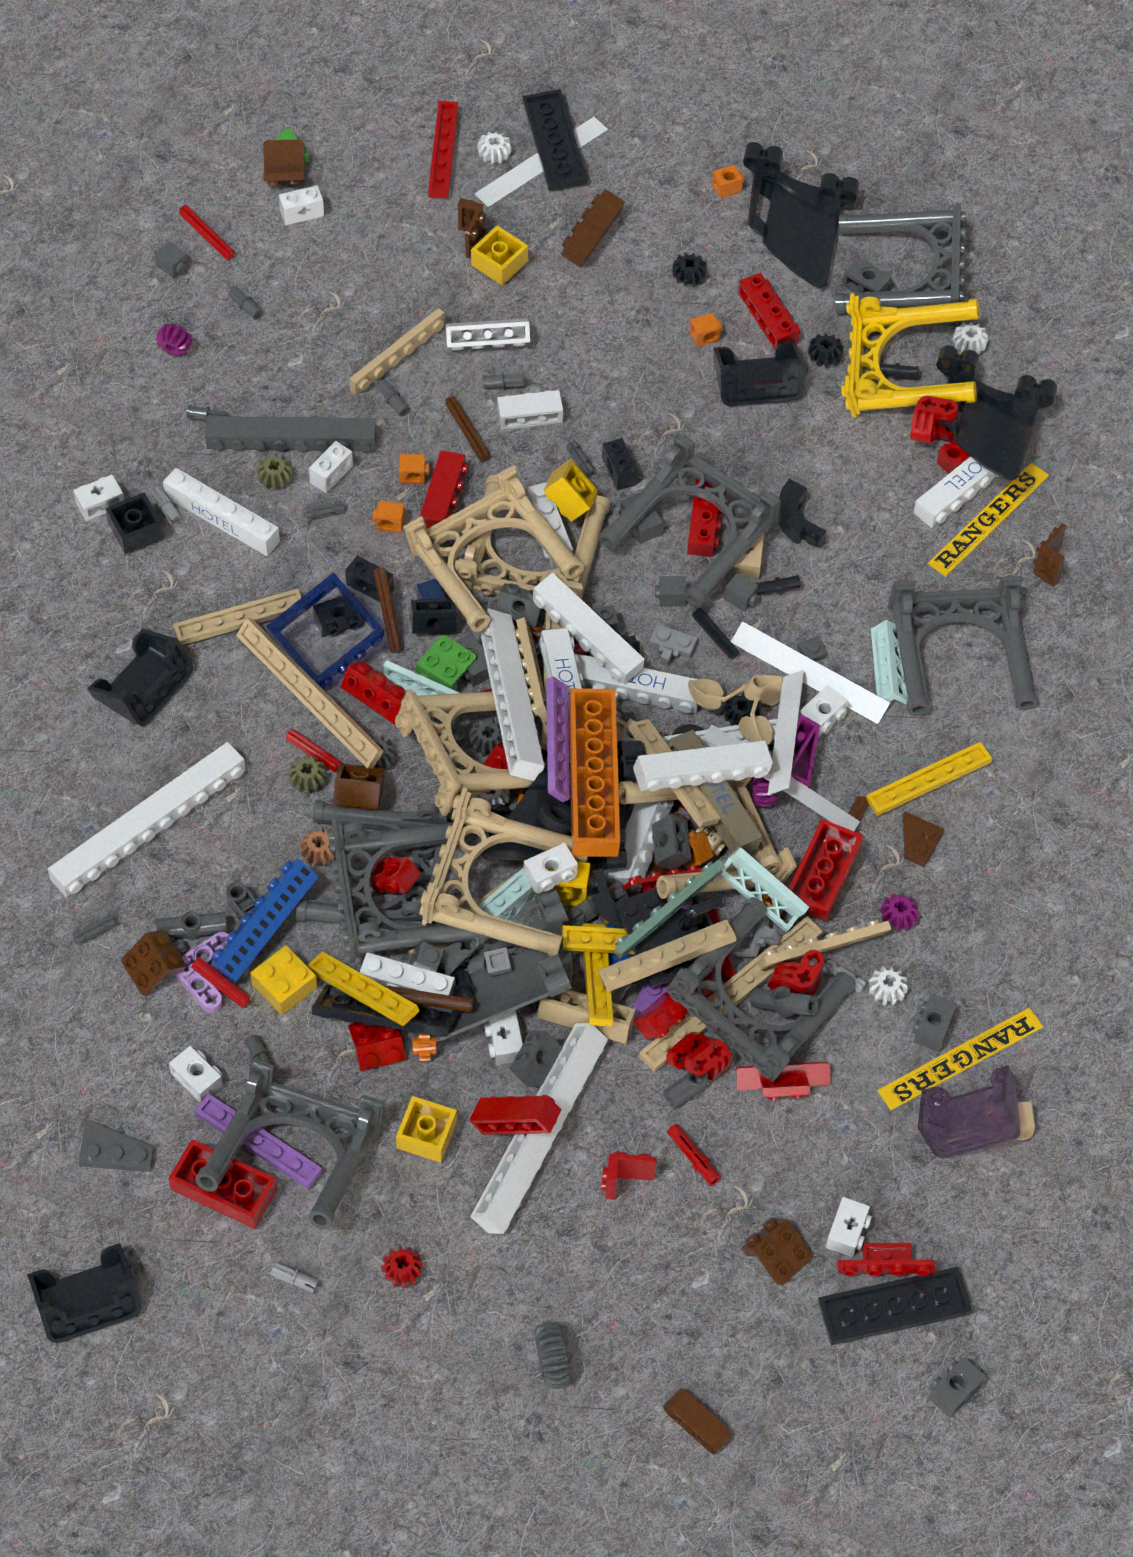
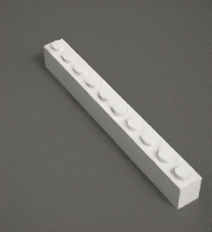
M488 608L486 613L490 617V622L485 629L480 631L509 774L534 781L538 774L543 771L544 761L537 736L538 731L534 722V714L532 713L531 700L527 690L528 685L525 681L518 640L515 635V626L510 614Z
M226 742L48 868L50 880L66 898L71 894L79 892L86 883L96 880L103 871L114 867L120 859L135 852L137 847L144 842L152 840L161 830L169 828L179 817L186 816L192 808L204 803L210 795L216 791H221L233 779L241 777L244 771H246L244 758Z
M575 1023L562 1047L563 1049L536 1095L552 1097L555 1103L562 1109L551 1133L515 1134L470 1217L487 1233L504 1234L505 1230L508 1229L513 1215L520 1207L521 1200L530 1188L531 1182L537 1171L541 1168L542 1161L551 1149L556 1135L562 1129L564 1120L572 1110L578 1094L583 1090V1085L589 1074L593 1071L598 1057L602 1054L608 1039L594 1025Z

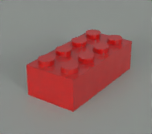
M821 819L788 888L809 906L805 914L824 922L828 921L863 847L864 835Z
M191 1139L168 1178L170 1190L255 1229L278 1190L276 1178L233 1159L218 1188L215 1191L203 1190L197 1185L195 1178L199 1170L206 1165L214 1149Z

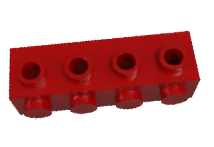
M761 272L740 280L738 295L774 350L781 342L795 341L798 344L800 328L791 319L789 310L781 304L779 295L775 294L771 289L769 280L765 279Z
M440 450L419 516L423 517L427 529L453 515V509H457L458 492L461 493L463 490V476H467L469 470L465 454Z
M697 478L695 485H697L700 482ZM704 481L703 489H705V486L708 488H714L713 486ZM697 496L693 498L687 555L713 557V549H718L719 536H715V532H720L721 519H717V516L722 514V512L711 502Z
M360 660L348 666L340 688L396 726L395 718L401 708L402 699L405 697V689L390 681L384 674L378 673L366 662Z
M713 969L702 981H713ZM702 989L701 993L707 998L713 995L715 991ZM665 992L639 1014L633 1022L645 1039L655 1037L660 1039L670 1032L669 1028L673 1024L677 1025L686 1018L685 1014L688 1010L679 1002L674 1001Z
M548 1095L482 1097L479 1099L469 1122L482 1135L551 1133L562 1109Z

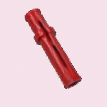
M674 1124L667 1130L668 1136L672 1138L693 1164L692 1168L694 1171L699 1172L709 1186L715 1185L721 1179V1176L709 1163L710 1159L706 1155L703 1156L679 1124Z

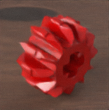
M401 1245L398 1247V1252L390 1249V1256H384L383 1258L385 1264L382 1266V1272L386 1273V1281L392 1280L394 1287L399 1282L402 1283L403 1288L406 1287V1282L414 1285L416 1283L415 1277L420 1278L422 1275L420 1269L423 1268V1262L419 1261V1253L412 1254L411 1247L403 1251Z

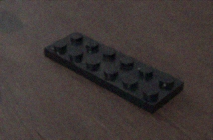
M561 89L522 96V102L548 191L586 184L587 175Z
M326 984L312 1006V1015L322 1018L341 1019L345 1022H360L369 1026L378 1025L389 1029L409 1030L412 1033H427L436 1037H447L460 1014V1010L414 1003L418 1006L419 1012L402 1026L338 988Z
M958 1267L936 1271V1273H930L927 1276L917 1275L818 1297V1304L830 1345L971 1315L972 1313Z

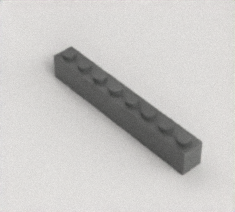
M207 416L205 439L207 449L314 450L323 452L337 441L351 451L368 452L375 451L376 423L375 418Z

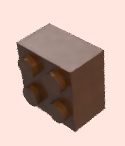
M340 763L335 777L333 804L341 808L361 807L362 810L366 811L378 809L383 794L385 768L374 767L373 769H368L365 766Z

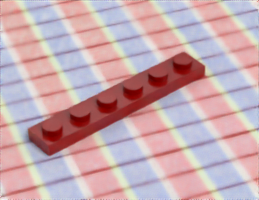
M438 101L428 197L448 198L458 115V102Z

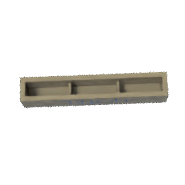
M694 730L671 738L668 744L672 752L705 748L702 739L696 735ZM727 780L720 783L708 782L698 785L699 789L721 817L718 823L714 824V827L731 853L740 847L747 853L757 849L763 838L761 830L758 826H755L748 810L742 806L737 793L731 789Z

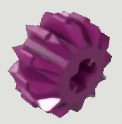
M165 323L159 329L155 339L162 351H166L174 356H183L189 350L192 342L191 334L186 332V329L181 328L180 325L176 326L173 323Z
M752 777L753 803L756 806L769 807V805L775 804L776 793L768 795L770 781L763 777Z
M893 893L891 898L886 897L881 906L882 922L889 921L890 927L895 926L896 932L900 927L907 931L909 926L914 927L916 919L919 918L918 902H912V896L905 898L904 893H901L900 897Z

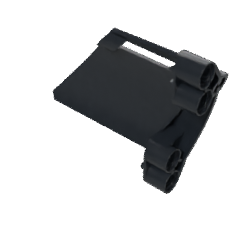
M750 142L746 145L743 165L754 173L748 225L752 230H756L761 234L763 238L762 243L787 268L806 282L820 289L827 285L841 206L855 203L859 182L853 177H845L841 181L833 173H826L822 176L820 187L800 182L780 172L783 157L781 148L769 146L765 150L761 144ZM760 194L771 200L766 224L759 216L755 215Z
M953 346L942 347L936 363L938 370L948 377L947 384L975 381L977 402H959L964 404L959 423L954 419L952 421L939 420L943 428H950L954 434V441L984 468L1010 481L1017 479L1021 473L1038 410L1053 404L1057 392V384L1049 379L1042 380L1037 384L1034 377L1023 375L1018 380L1014 394L1003 392L975 379L979 356L975 351L964 350L959 354L958 350Z
M618 740V784L624 781L637 782L633 767L638 756L643 754L641 740ZM545 765L543 771L538 774L507 819L549 830L538 819L539 809L546 801H558L571 808V786L570 799L565 802L550 795L547 786L548 765ZM619 802L620 846L618 857L588 856L587 860L600 859L603 870L627 868L625 826L630 804H621ZM504 842L487 848L481 853V856L485 860H527L545 852V850L516 842Z

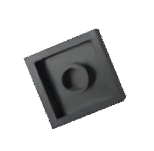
M145 492L105 508L107 522L124 554L164 539L162 523Z

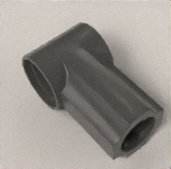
M687 1071L686 1075L663 1091L666 1101L671 1107L676 1109L695 1094L704 1092L707 1087V1072L697 1076ZM694 1077H699L702 1079V1081L696 1083L693 1082L691 1079Z

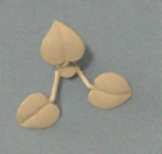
M754 675L747 684H742L740 688L725 697H722L724 694L722 687L713 680H689L688 687L692 698L698 705L708 710H718L721 707V701L725 702L741 691H744L745 697L749 700H754L750 717L745 716L739 722L740 733L750 742L765 740L767 746L771 743L773 737L772 726L765 717H755V710L759 701L762 704L771 706L779 703L782 676Z

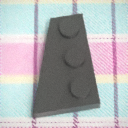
M86 1119L79 1166L151 1172L154 1153L153 1146Z

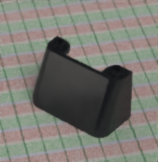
M795 341L779 343L775 348V357L734 361V353L730 348H713L720 397L725 405L739 406L794 401L803 395L804 362Z
M142 628L132 642V648L136 657L111 684L107 680L99 678L87 688L95 700L130 722L140 726L149 723L185 683L193 671V664L177 638Z
M121 1243L109 1246L101 1252L100 1266L58 1280L54 1279L52 1272L44 1269L27 1274L49 1341L53 1343L64 1342L131 1319L140 1313L141 1302Z

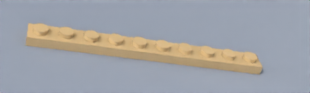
M246 618L236 636L366 768L373 769L384 751L252 618Z
M808 916L780 938L779 944L771 945L723 984L725 992L732 1003L737 1006L755 988H759L770 979L776 966L760 970L757 961L764 957L763 953L775 949L777 953L785 951L784 947L797 943L798 947L806 945L805 941L816 937L819 939L823 935V931ZM716 992L707 997V1000L717 1002ZM721 1005L716 1010L724 1016L725 1014L722 1011L724 1007ZM688 1012L682 1022L669 1028L670 1032L660 1039L656 1038L640 1051L639 1058L653 1072H656L667 1063L666 1055L671 1047L690 1032L704 1033L707 1030L705 1024Z

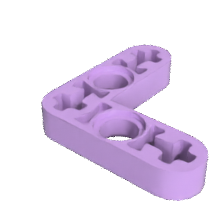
M225 932L214 934L182 956L189 971L175 973L176 978L203 1010L208 1013H216L222 1008V996L210 982L192 969L191 959L194 962L199 953L206 952L210 956L205 962L210 965L213 961L211 959L213 955L212 950L215 949L216 951L218 948H223L222 945L218 946L219 941L222 943L226 942L225 939L229 934ZM196 981H202L205 985L202 989L195 990L192 988V984ZM207 992L211 1000H216V1004L208 1003L205 995Z

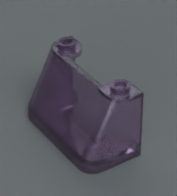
M1009 1066L993 1070L990 1076L992 1086L950 1097L949 1093L942 1087H931L922 1090L917 1128L936 1157L942 1159L1012 1141L1020 1136L1021 1121L1015 1080Z

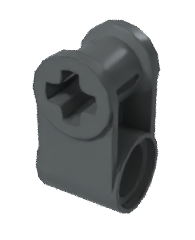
M233 882L228 885L226 892L227 902L240 921L247 912L250 914L254 909L253 903L256 899L243 883ZM235 894H241V895H242V896L239 897V898H234V897H232V896L235 895Z
M475 940L455 941L447 949H444L438 968L445 975L454 977V974H457L456 971L463 970L469 964L471 958L476 955Z

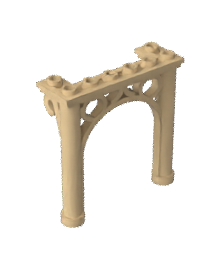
M515 465L496 475L500 487L499 490L427 529L421 516L403 526L412 555L421 558L467 619L468 626L474 632L485 629L490 622V617L456 574L455 562L463 547L478 535L504 527L523 529L535 537L567 579L576 578L584 569L580 559L570 552L525 495L526 493ZM501 510H509L505 518L494 517ZM517 512L522 519L515 518ZM447 540H456L453 547H440ZM441 556H449L448 564L445 563Z
M489 475L487 477L484 497L500 489L496 475ZM595 496L591 508L586 513L577 549L574 553V556L578 557L583 563L584 569L576 578L568 581L559 568L543 572H532L510 566L501 560L492 548L490 540L493 530L484 532L470 541L466 548L464 559L459 558V561L456 560L455 572L469 591L498 597L504 583H513L520 588L533 590L536 586L532 584H537V581L542 582L553 572L583 601L585 586L599 540L598 536L601 533L605 515L608 514L611 503L603 496ZM486 550L490 559L482 562ZM497 567L502 573L498 576L487 575L484 571L487 568ZM507 574L509 575V579H512L513 581L505 580Z
M407 689L405 697L402 699L401 708L395 718L396 727L399 728L403 737H407L413 729L418 742L425 752L426 758L429 759L433 772L441 783L438 793L435 795V804L442 816H447L451 812L456 795H461L463 787L467 788V792H470L472 797L490 792V790L528 788L533 782L510 775L509 769H495L478 763L463 752L452 735L451 722L456 716L466 712L496 710L493 692L417 696L416 692H413L412 689ZM436 717L443 724L434 723L430 718ZM453 762H458L466 767V769L461 770L456 768Z
M752 777L738 781L734 779L727 780L731 789L737 793L742 806L748 810L755 826H758L763 836L758 848L749 853L754 855L758 863L784 884L797 867L795 859L792 857L788 847L780 851L778 855L774 851L769 835L765 831L760 815L757 813L752 797L746 788ZM624 781L618 784L619 802L621 804L679 800L670 787L660 788L656 791H640L638 783ZM733 864L725 870L732 877H739L738 871H736L737 868ZM703 872L660 876L656 884L658 895L662 899H667L675 891L680 893L685 888L684 884L691 877L695 876L697 878ZM719 875L699 893L734 890L735 888ZM744 880L746 888L755 887L751 880Z
M463 787L461 795H456L454 800V810L451 818L454 820L453 826L449 825L445 838L448 841L446 845L442 844L439 857L442 859L440 864H435L432 874L435 877L434 883L429 882L427 891L424 890L422 895V905L419 915L423 916L422 925L426 926L427 923L432 924V921L548 953L547 956L550 957L558 954L563 936L497 918L481 910L470 894L468 874L475 859L484 850L495 844L516 842L547 851L565 843L572 854V837L495 814L490 811L491 804L481 798L470 799L471 793L467 792V788ZM484 831L497 835L486 838ZM470 833L477 834L481 842L476 846H469L464 842L465 836ZM459 845L465 855L455 859L454 855ZM573 856L574 859L587 862L588 856ZM449 870L456 873L458 880L446 882ZM455 888L460 890L463 897L458 900L455 896L446 893L449 889ZM466 904L470 911H467L461 907H463Z

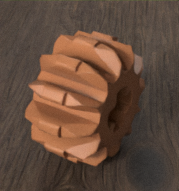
M323 827L320 832H316L313 828L312 834L305 833L304 840L300 842L301 856L305 857L307 864L313 861L315 867L321 862L326 866L327 860L332 861L335 859V853L330 854L328 832L325 833Z

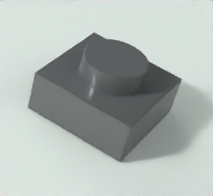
M818 636L798 644L800 654L815 662L827 658V651Z

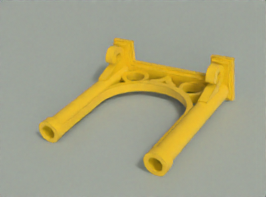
M854 293L850 294V302H847L846 308L847 314L851 315V326L853 328V331H850L852 348H849L851 364H848L849 376H845V385H842L841 391L842 396L846 397V408L850 410L852 418H857V414L864 410L916 406L918 400L923 396L939 397L955 402H977L975 381L921 387L897 386L888 381L880 370V356L888 340L904 328L922 324L980 319L978 298L969 299L967 302L894 308L880 306V300L875 297H864L860 301L859 296H855ZM877 331L882 334L875 341L868 340V336L872 332ZM864 345H865L867 348L871 349V350H870L867 354H865V355H864ZM863 367H868L871 371L863 374ZM871 379L878 380V384L876 385Z

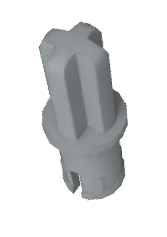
M160 486L153 488L151 493L159 505L158 510L165 515L170 525L179 523L182 517L175 509L173 500L168 499Z
M275 1262L271 1268L270 1274L290 1283L291 1287L295 1285L311 1294L315 1292L316 1285L319 1283V1279L301 1273L298 1268L294 1270L278 1262Z

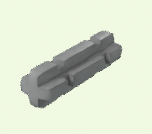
M829 959L824 966L826 973L834 974L835 976L838 972H845L855 981L856 987L854 990L861 992L865 988L866 980L861 977L856 978V974L841 965L837 966L838 963Z

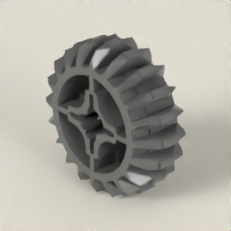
M556 1321L543 1322L535 1327V1341L542 1378L547 1388H561L570 1381L564 1338L561 1327Z

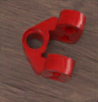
M921 397L913 413L910 439L930 444L937 442L938 439L954 440L952 430L948 432L950 428H943L939 420L952 421L957 418V403L953 400L939 397Z
M809 950L804 954L800 964L796 962L777 964L767 986L770 990L786 986L790 988L792 993H805V995L814 996L821 981V970L824 964L823 954L818 950ZM813 958L817 959V963L815 962L813 966H809Z
M690 1032L668 1050L666 1060L670 1066L678 1069L686 1068L689 1073L697 1076L707 1072V1078L713 1081L730 1067L732 1055L723 1041L715 1038L707 1039L701 1033ZM695 1039L698 1040V1041L696 1042V1048L693 1047V1046L695 1045V1042H694ZM679 1053V1054H681V1055H679V1061L677 1062V1061H676V1060L678 1059L677 1054Z

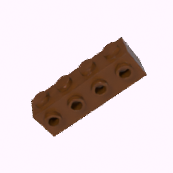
M606 189L601 195L597 193L591 203L593 207L591 209L587 207L581 217L583 221L581 223L577 221L571 231L573 235L571 237L567 236L561 245L564 247L561 255L580 268L615 221L625 204V201Z

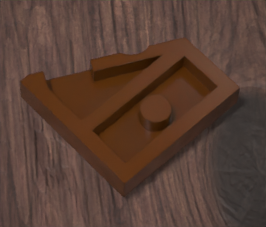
M904 811L902 817L904 859L925 867L943 834L944 828Z

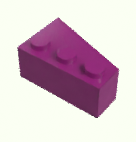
M801 714L797 722L791 777L809 788L820 724Z

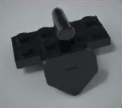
M657 887L614 904L627 937L634 932L632 929L641 920L647 921L651 917L650 913L657 906L663 907L665 905L662 898L658 895ZM719 894L717 897L703 902L700 896L696 895L692 898V906L688 911L680 908L633 949L635 955L713 925L707 911L718 907H725L726 901L724 896ZM690 960L645 977L650 989L672 981L681 968L688 969L691 966Z

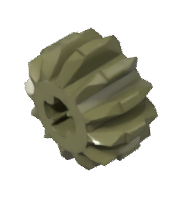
M275 453L273 457L266 455V460L260 459L259 466H257L258 480L260 483H264L266 488L272 486L275 490L276 486L283 488L284 483H290L293 469L290 460H286L284 455L278 457Z
M306 755L305 759H301L298 756L297 762H291L288 776L291 785L296 786L298 792L302 789H305L307 794L310 789L317 792L318 786H323L327 774L324 763L318 762L317 757L310 759Z

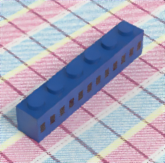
M299 858L292 861L288 860L281 867L280 871L282 873L278 878L275 877L269 882L266 887L268 891L265 895H260L253 903L254 909L251 913L247 912L240 919L239 923L241 925L236 931H231L225 939L227 943L222 949L218 948L211 956L213 961L210 963V966L230 982H236L319 877Z

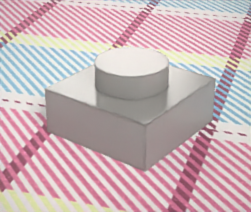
M506 947L484 952L489 977L512 971Z

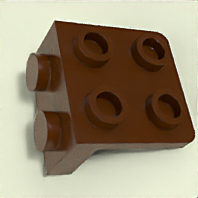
M302 140L264 141L263 181H268V185H280V181L288 180V184H300V180H305L304 143Z
M460 198L458 202V229L466 232V258H471V249L485 235L486 226H484L486 214L483 211V204Z
M1063 523L1058 528H1053L1046 541L1040 542L1036 549L1038 554L1033 561V564H1035L1033 574L1053 587L1059 582L1065 556L1058 553L1067 527Z
M165 930L145 933L121 960L141 995H148L166 975L180 973L187 968L181 954L177 951Z
M773 1217L763 1224L764 1228L750 1235L746 1239V1244L741 1247V1250L746 1256L757 1257L777 1285H783L812 1259V1253L788 1219Z

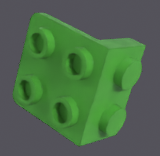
M442 635L416 663V673L457 691V681L474 663L476 655L447 636Z

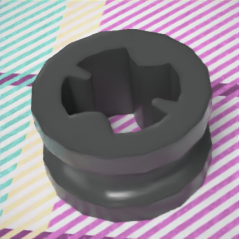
M452 725V734H457L458 739H455L460 747L465 741L464 729L458 725Z

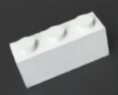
M559 390L497 397V412L501 430L563 423V407Z

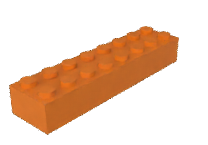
M570 688L569 738L572 855L618 857L620 824L615 689Z

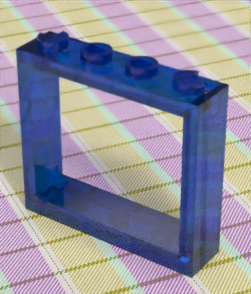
M334 572L266 626V632L323 688L327 685L329 686L333 682L332 678L338 673L340 675L345 673L349 664L354 660H361L367 654L366 651L370 647H377L384 640L385 631ZM334 588H337L372 628L373 632L317 676L280 632Z

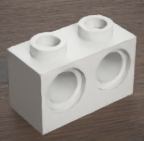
M335 441L310 466V483L327 494L353 467L352 451Z

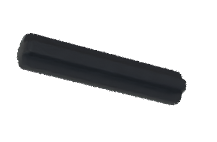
M697 608L692 613V617L728 658H735L739 650L702 609Z

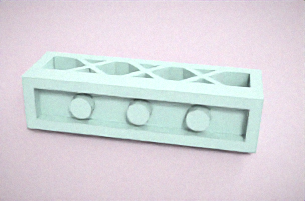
M885 620L871 628L877 696L887 702L895 699L907 705L908 696L899 643L893 633H897L894 623ZM899 687L901 688L903 694L899 693Z
M386 660L383 665L384 675L390 681L402 686L405 691L412 689L413 692H416L417 696L459 693ZM460 715L456 716L452 720V725H455Z
M741 847L734 851L725 861V868L720 876L747 899L757 896L762 901V895H768L772 898L773 907L766 906V916L784 932H787L797 918L808 910L809 906ZM730 864H733L738 869L739 877H732L725 871ZM744 880H751L755 884L756 892H749L745 887ZM779 910H785L792 916L787 924L780 919Z
M524 867L478 905V907L491 916L512 921L536 901L534 896L537 894L524 874ZM488 937L486 940L474 939L476 951L489 941L491 937Z

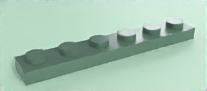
M719 859L714 864L709 862L701 870L703 873L697 878L695 876L691 877L684 884L685 888L680 893L678 891L672 893L667 899V904L663 907L657 906L650 913L651 917L647 921L641 920L633 927V933L628 937L623 935L615 943L614 954L621 960L722 874L725 865Z

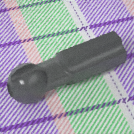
M619 880L607 886L610 897L615 903L628 898L627 892L623 891V885ZM588 899L566 911L570 926H583V924L597 916L592 910Z

